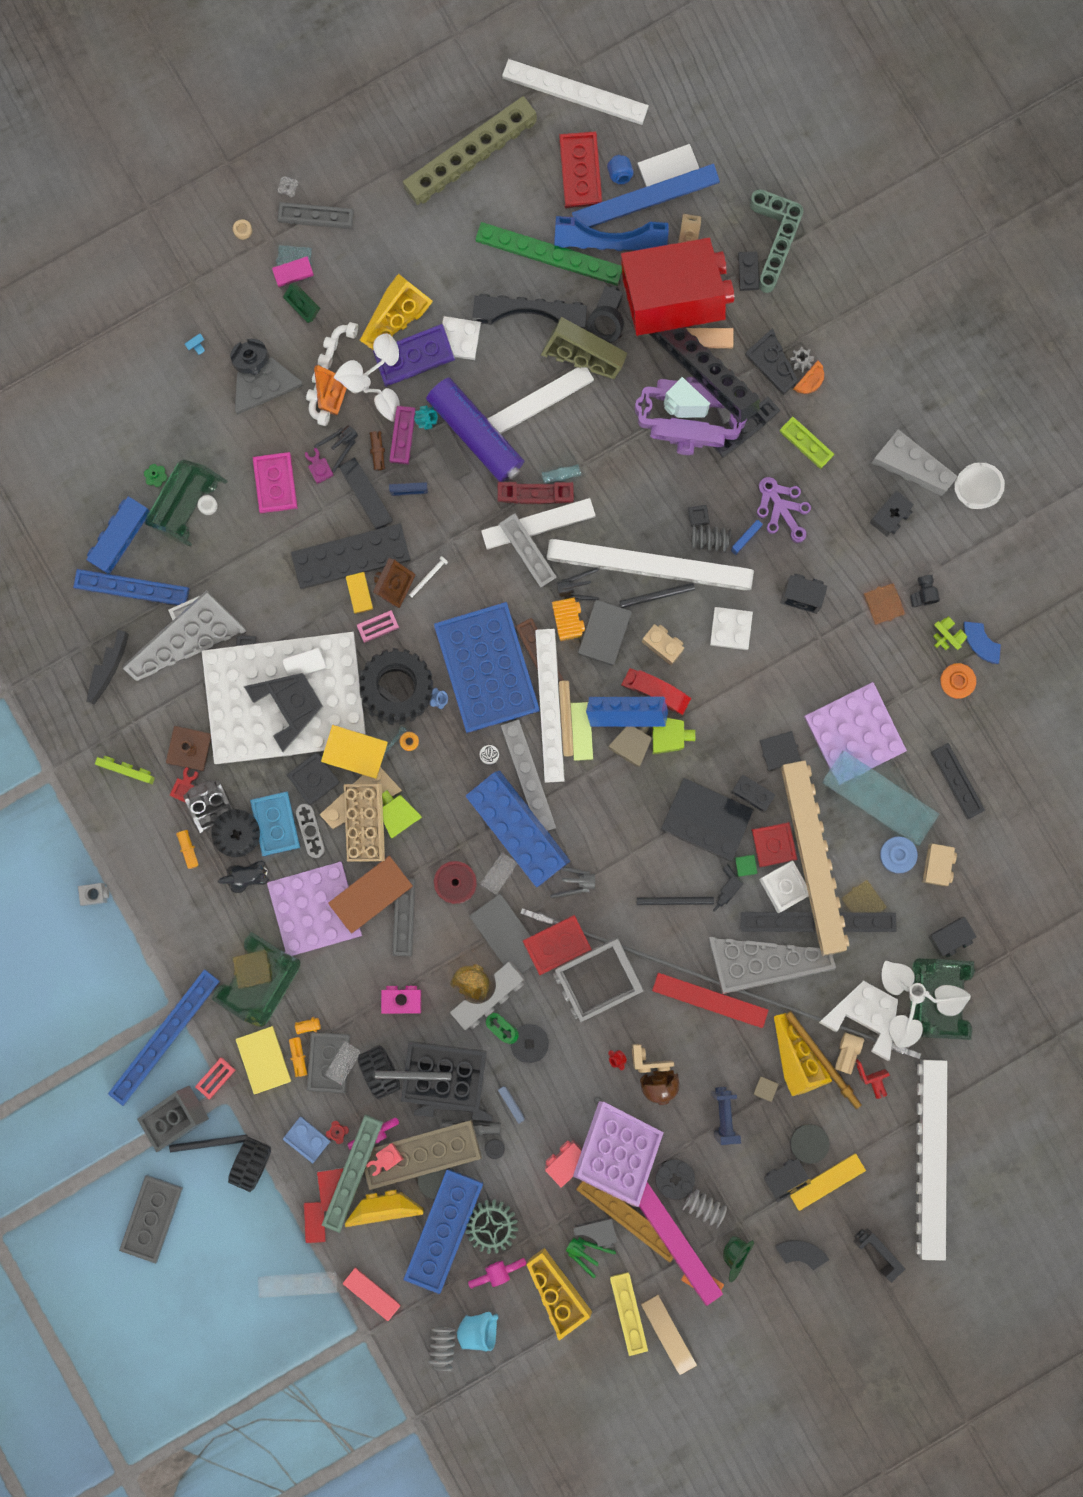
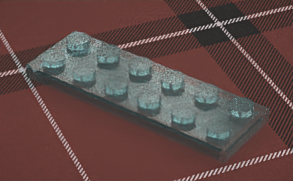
M846 751L841 752L822 781L823 784L901 836L907 838L916 846L921 844L940 815Z

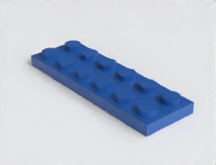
M446 1169L403 1280L435 1293H441L467 1227L466 1224L469 1222V1217H471L482 1189L483 1182L451 1169Z

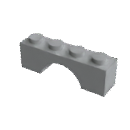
M511 960L494 974L496 989L490 999L483 1002H475L466 998L450 1012L464 1030L469 1027L471 1030L480 1023L478 1019L481 1016L485 1015L487 1017L495 1010L493 1006L496 1003L502 1004L509 998L508 993L511 990L516 992L524 985L522 982L525 979L524 975Z

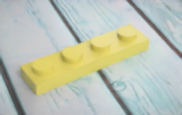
M629 1272L610 1276L628 1354L631 1356L647 1352L648 1348Z

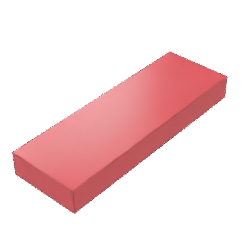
M356 1267L343 1282V1285L387 1321L391 1319L401 1306L400 1303Z

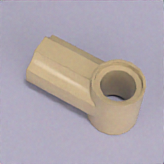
M846 1032L843 1034L840 1043L841 1050L835 1065L836 1070L852 1074L857 1055L861 1052L864 1038Z

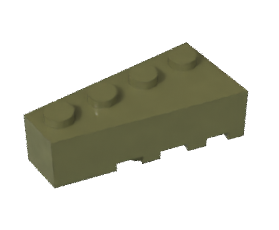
M561 317L547 339L541 356L547 357L550 355L556 357L557 361L564 362L565 360L574 363L575 367H586L593 373L615 379L624 364L627 352Z

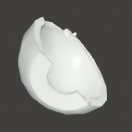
M973 463L966 466L959 473L955 481V492L960 502L966 507L983 509L996 504L1000 500L1004 492L1005 480L1002 473L995 466L987 463Z

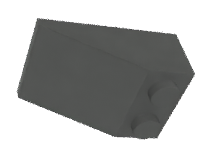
M187 1086L167 1097L137 1120L155 1151L159 1152L203 1124L209 1118L191 1087Z

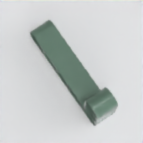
M759 189L754 191L751 196L750 208L754 212L781 221L759 280V289L764 293H769L776 286L801 221L803 207L797 202ZM759 198L763 203L758 204L755 202V199ZM778 205L781 209L775 210L772 208V206ZM794 211L798 216L793 217L790 215V212ZM789 228L792 231V233L787 234L783 231V229ZM782 245L785 247V250H778L776 246ZM776 262L779 265V267L774 268L770 265V263ZM770 279L772 284L767 285L763 280Z

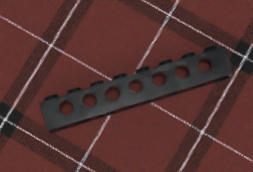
M686 327L649 334L741 423L759 412V396L752 392L744 381H740L731 369L726 368L722 361L711 353L708 347H704L695 335L688 332Z

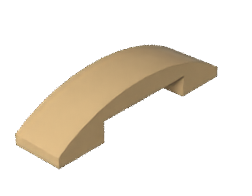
M659 1295L642 1303L641 1305L679 1375L697 1366Z

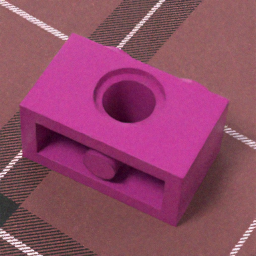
M386 986V990H381V1014L422 1013V990H417V986H405V990H398V986ZM399 994H404L407 998V1002L404 1005H399L396 1001Z

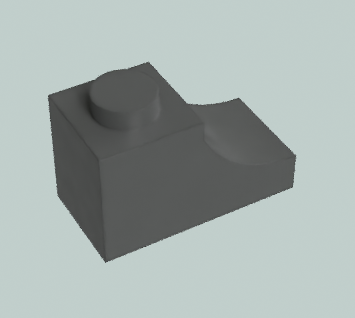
M611 1217L573 1225L575 1236H588L597 1242L598 1247L602 1246V1249L611 1248L614 1246L613 1243H617Z

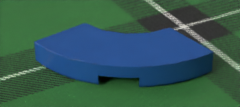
M963 622V631L967 636L966 642L976 655L987 662L999 664L1001 644L994 643L987 637L984 631V624Z

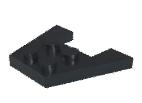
M304 673L244 686L253 703L271 694L289 724L287 728L273 735L283 753L323 708L321 701Z

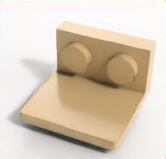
M631 1044L633 1068L638 1069L639 1073L651 1072L650 1068H657L658 1071H669L670 1067L674 1066L673 1061L643 1063L642 1060H646L645 1048H641L640 1044Z

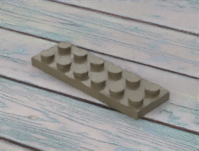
M470 1120L392 1142L403 1157V1160L388 1171L382 1167L381 1173L376 1176L372 1175L377 1170L375 1165L368 1168L366 1166L364 1172L368 1188L372 1190L482 1159L473 1122ZM391 1143L374 1147L368 1163L378 1160L376 1154Z

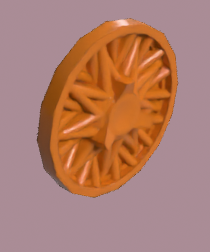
M955 663L948 666L942 672L940 684L943 691L949 697L962 699L974 691L976 676L969 666Z

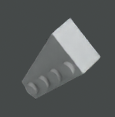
M900 430L896 431L871 463L886 469L890 473L900 475L908 481H913L921 487L941 496L958 477Z

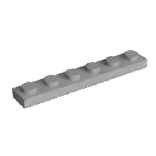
M516 720L501 725L528 807L547 831L556 829L520 721Z

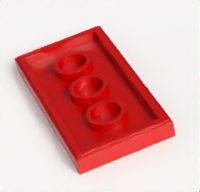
M596 131L559 134L565 208L588 207L601 203L602 193Z

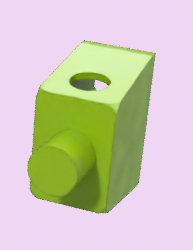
M667 718L666 727H652V754L683 750L684 741H695V730H684V721Z
M388 790L382 793V802L384 804L383 822L391 838L422 818L401 795L394 799Z

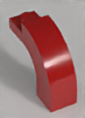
M630 668L621 684L623 687L647 697H665L667 709L681 715L684 714L691 700L688 695L674 686L640 670L636 671Z

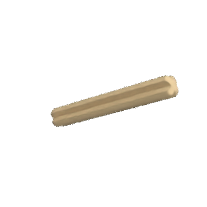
M560 681L559 696L563 755L573 756L569 681Z

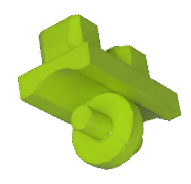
M949 616L941 622L938 621L934 624L944 635L943 638L938 633L933 636L938 641L934 645L936 648L941 645L947 650L950 646L945 642L946 639L957 650L962 647L961 644L966 640L967 636L961 629L954 636L948 632L955 625Z

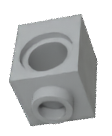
M104 883L78 886L80 906L107 903L109 889L105 887ZM97 889L99 895L97 899L93 900L90 895L91 891Z

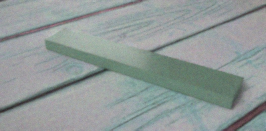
M366 1114L364 1115L321 1226L338 1233L341 1232L383 1121Z

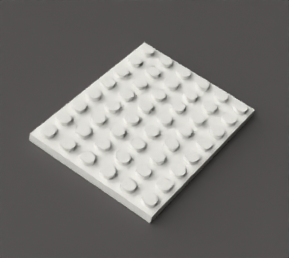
M354 632L202 651L215 765L322 752L325 750L332 725L366 735L362 698H360V678ZM320 648L326 668L305 674L321 701L323 708L283 753L273 735L287 728L289 724L271 694L253 703L244 686L287 677L288 674L283 664V659Z

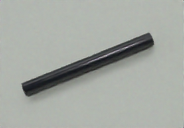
M689 583L621 600L620 606L624 608L695 590L694 583Z
M637 897V905L714 904V897Z
M248 1135L169 1145V1150L172 1153L244 1143Z

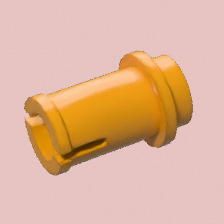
M312 1017L310 1020L295 1022L296 1033L299 1035L310 1031L317 1032V1030L321 1029L319 1018Z

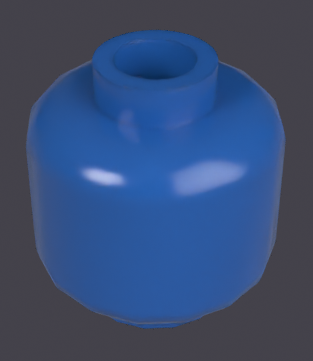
M616 155L607 164L610 178L614 183L625 184L632 178L634 171L628 157Z

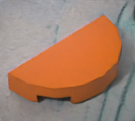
M819 360L797 383L793 390L798 393L808 394L820 388L824 380L823 365Z

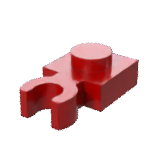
M186 767L183 771V780L177 778L169 796L185 802L184 795L192 787H195L192 785V781L198 778L199 773L195 771L194 775L189 777L188 772L190 769Z

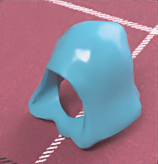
M485 1312L472 1317L466 1315L457 1330V1339L461 1349L492 1351L496 1343L498 1314L492 1315L491 1312Z

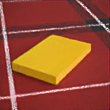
M332 725L321 762L377 779L388 741Z

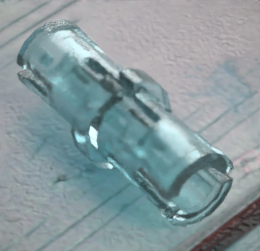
M579 464L565 468L561 466L556 470L541 472L544 484L559 480L563 482L565 479L581 476Z

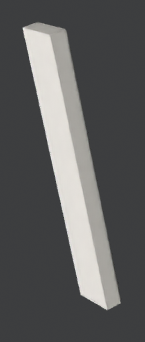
M577 367L491 416L488 420L502 434L594 381V378L588 368Z
M588 498L519 520L531 537L594 518L595 512L591 500ZM500 525L481 530L487 550L511 543Z

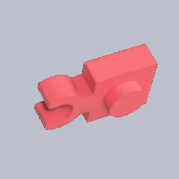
M391 1143L376 1154L378 1160L370 1161L366 1166L368 1168L375 1165L377 1170L372 1175L376 1176L381 1173L382 1167L388 1171L402 1161L403 1157L395 1145Z

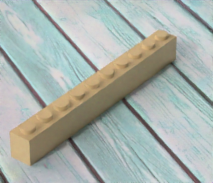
M806 761L785 764L781 767L821 955L845 952L849 946V940L847 935L843 933V927H845L844 918L839 915L838 908H841L839 897H836L834 889L837 888L835 878H831L830 874L832 863L826 856L828 845L827 841L823 840L822 837L824 827L817 815L820 814L818 802L815 803L813 795H816L814 784L810 783L809 777L812 776L810 765H806Z

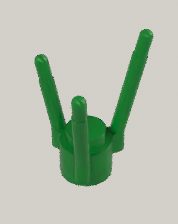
M573 1237L565 1251L592 1278H596V1275L579 1259L582 1256L595 1266H598L597 1261L583 1252L586 1248L583 1245L610 1254H616V1251L609 1248L602 1249V1246L598 1247L597 1244L585 1241L581 1237L578 1240Z

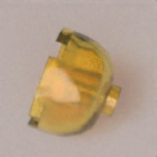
M473 964V966L460 967L453 975L450 985L453 988L455 986L460 988L459 993L469 998L479 1000L482 997V1000H484L489 991L490 980L483 971V967Z

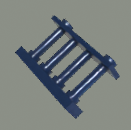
M716 1087L715 1091H711V1096L718 1100L720 1127H718L719 1130L714 1131V1137L720 1145L741 1144V1136L733 1129L730 1100L737 1099V1094L732 1092V1090H727V1087Z

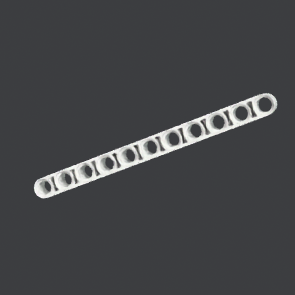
M556 539L549 540L546 557L547 560L739 590H751L754 570Z

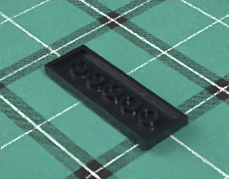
M401 523L291 552L300 589L336 581L349 575L384 568L389 558L399 563L411 561Z

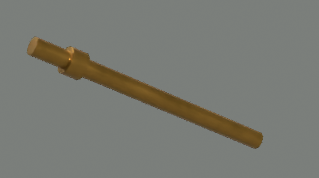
M791 1011L786 1013L785 1017L841 1089V1094L844 1098L847 1097L855 1109H858L862 1104L853 1094L854 1090L844 1082Z

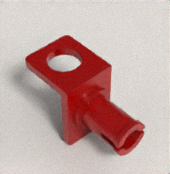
M856 1059L855 1063L860 1078L865 1085L871 1083L875 1098L880 1099L882 1098L881 1095L883 1097L887 1096L882 1079L890 1076L889 1072L883 1069L865 1076L861 1062Z

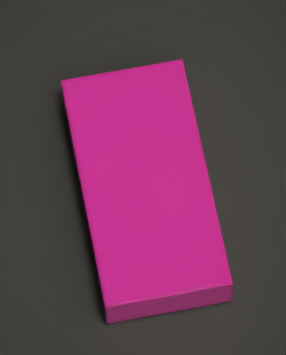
M308 257L272 268L278 287L314 276Z

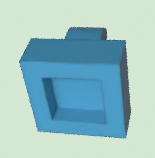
M200 333L184 344L188 350L194 348L198 355L205 351L200 344L204 340Z

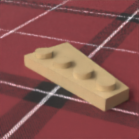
M381 767L377 779L362 775L354 783H382V793L388 790L391 796L402 792ZM344 793L320 814L332 829L345 823Z

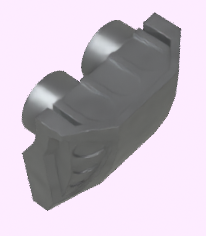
M206 781L192 787L184 795L185 802L200 833L204 829L213 826L214 821L219 815L232 809L220 781Z

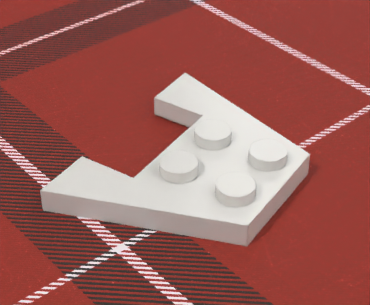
M863 981L819 1023L837 1032L845 1016L879 1034L871 1052L889 1061L893 1040L889 1033V1025L891 1020L896 1017L898 999Z

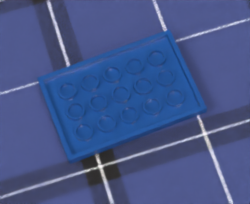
M507 602L434 624L466 733L540 712Z

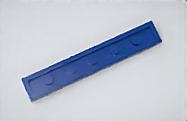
M80 569L76 571L73 588L176 606L188 601L190 590L189 587Z

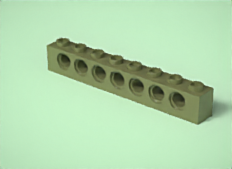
M522 96L403 181L404 189L416 205L426 203L431 198V195L444 190L448 183L457 181L462 173L471 171L476 166V163L486 160L493 151L502 149L507 141L516 139L521 134V131L534 126L537 121V113L525 97ZM519 118L521 121L515 123L512 119ZM501 128L506 130L504 133L497 132ZM484 139H488L491 141L488 144L482 143ZM469 150L476 151L473 155L467 154ZM455 160L461 162L459 165L451 164ZM439 171H444L446 173L443 176L437 175ZM424 182L431 183L428 187L422 186Z

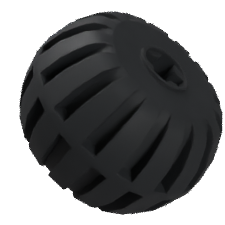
M231 809L223 812L216 818L212 826L211 837L215 847L222 854L229 857H242L249 854L257 846L260 838V828L258 822L250 813L240 809ZM234 829H236L237 832L241 831V833L239 834V838L237 839L235 836H230L233 834Z

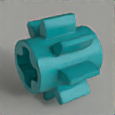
M427 405L420 406V410L415 411L414 420L419 425V428H424L425 430L432 429V425L437 424L438 416L433 407H428Z

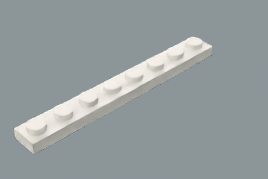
M508 59L502 75V79L643 125L649 106Z
M555 629L536 630L545 783L565 782Z

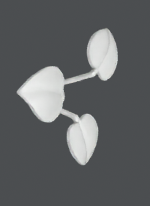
M386 333L379 335L373 344L376 356L381 359L378 364L366 373H363L362 366L357 361L350 360L337 370L334 379L341 382L353 393L361 391L377 393L378 395L375 396L374 402L378 411L388 420L395 422L396 408L400 406L396 393L389 388L384 389L382 392L379 389H369L371 381L368 375L383 365L384 362L389 366L394 365L399 358V349L396 341L390 334Z
M885 961L883 964L882 982L885 989L893 995H900L905 990L909 992V998L912 1001L909 1018L904 1015L896 1016L889 1025L890 1036L899 1048L915 1044L922 1035L923 1027L921 1022L912 1020L916 1003H921L925 997H928L933 1003H937V1009L941 1014L954 1016L959 1014L970 1000L971 995L951 985L938 987L935 990L936 999H934L922 984H913L914 973L908 966Z

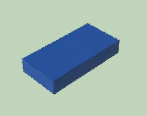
M756 520L732 546L731 552L737 555L761 529L763 524Z

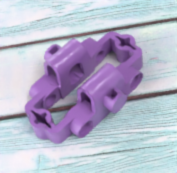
M694 377L686 378V381L710 403L709 409L711 407L725 408ZM658 380L657 388L645 387L642 390L641 397L636 400L635 413L638 416L639 426L651 429L650 437L654 439L670 441V444L678 445L677 453L681 455H693L694 447L702 448L703 445L723 447L725 439L735 440L739 437L740 431L747 421L746 419L742 423L739 422L737 427L736 417L731 414L729 425L732 429H726L722 426L709 425L707 422L671 418V420L646 418L652 411V401L649 397L664 401L666 393L678 382L674 380ZM644 398H645L646 408H645L644 414H643V416H642L641 406H642L643 400H644Z

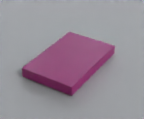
M286 452L252 457L260 514L297 509L291 453Z

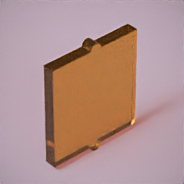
M894 583L884 587L878 586L877 589L864 593L875 625L885 621L891 622L892 619L905 615Z

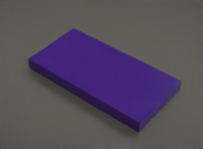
M440 324L396 341L399 349L398 361L392 366L384 362L379 367L384 385L387 387L456 360L444 325ZM373 350L376 362L378 364L381 361V359L376 356Z

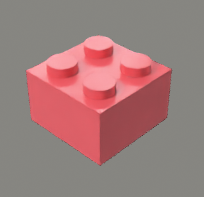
M567 1140L560 1147L561 1152L557 1156L552 1154L545 1161V1171L561 1188L573 1177L582 1148L574 1140L571 1142Z

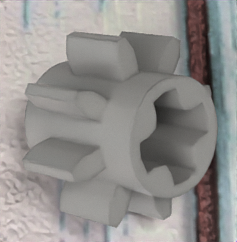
M801 347L799 351H793L794 357L790 358V362L795 363L794 370L798 368L804 372V369L807 367L811 369L810 362L814 361V356H810V349L806 351Z

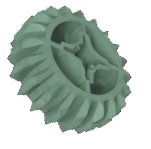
M493 1199L492 1205H489V1201L485 1200V1207L479 1202L477 1204L479 1210L474 1208L473 1213L475 1215L471 1214V1217H469L472 1222L469 1221L466 1225L471 1228L465 1232L466 1234L472 1233L468 1238L469 1241L476 1240L473 1244L474 1248L481 1244L479 1250L481 1252L484 1250V1247H488V1254L491 1253V1248H494L495 1253H498V1246L504 1251L506 1250L504 1243H507L509 1246L512 1245L509 1237L512 1239L516 1238V1235L511 1232L518 1231V1227L512 1226L518 1223V1220H511L515 1212L508 1214L510 1206L508 1205L503 1209V1201L500 1202L499 1206H495L496 1199ZM492 1211L501 1213L506 1220H496L493 1217ZM486 1212L487 1221L475 1227L477 1218ZM490 1219L493 1225H498L497 1228H494V1236L491 1229L486 1227V1225L489 1226L488 1222ZM508 1226L506 1235L498 1241L497 1231ZM477 1233H488L492 1242L483 1240Z

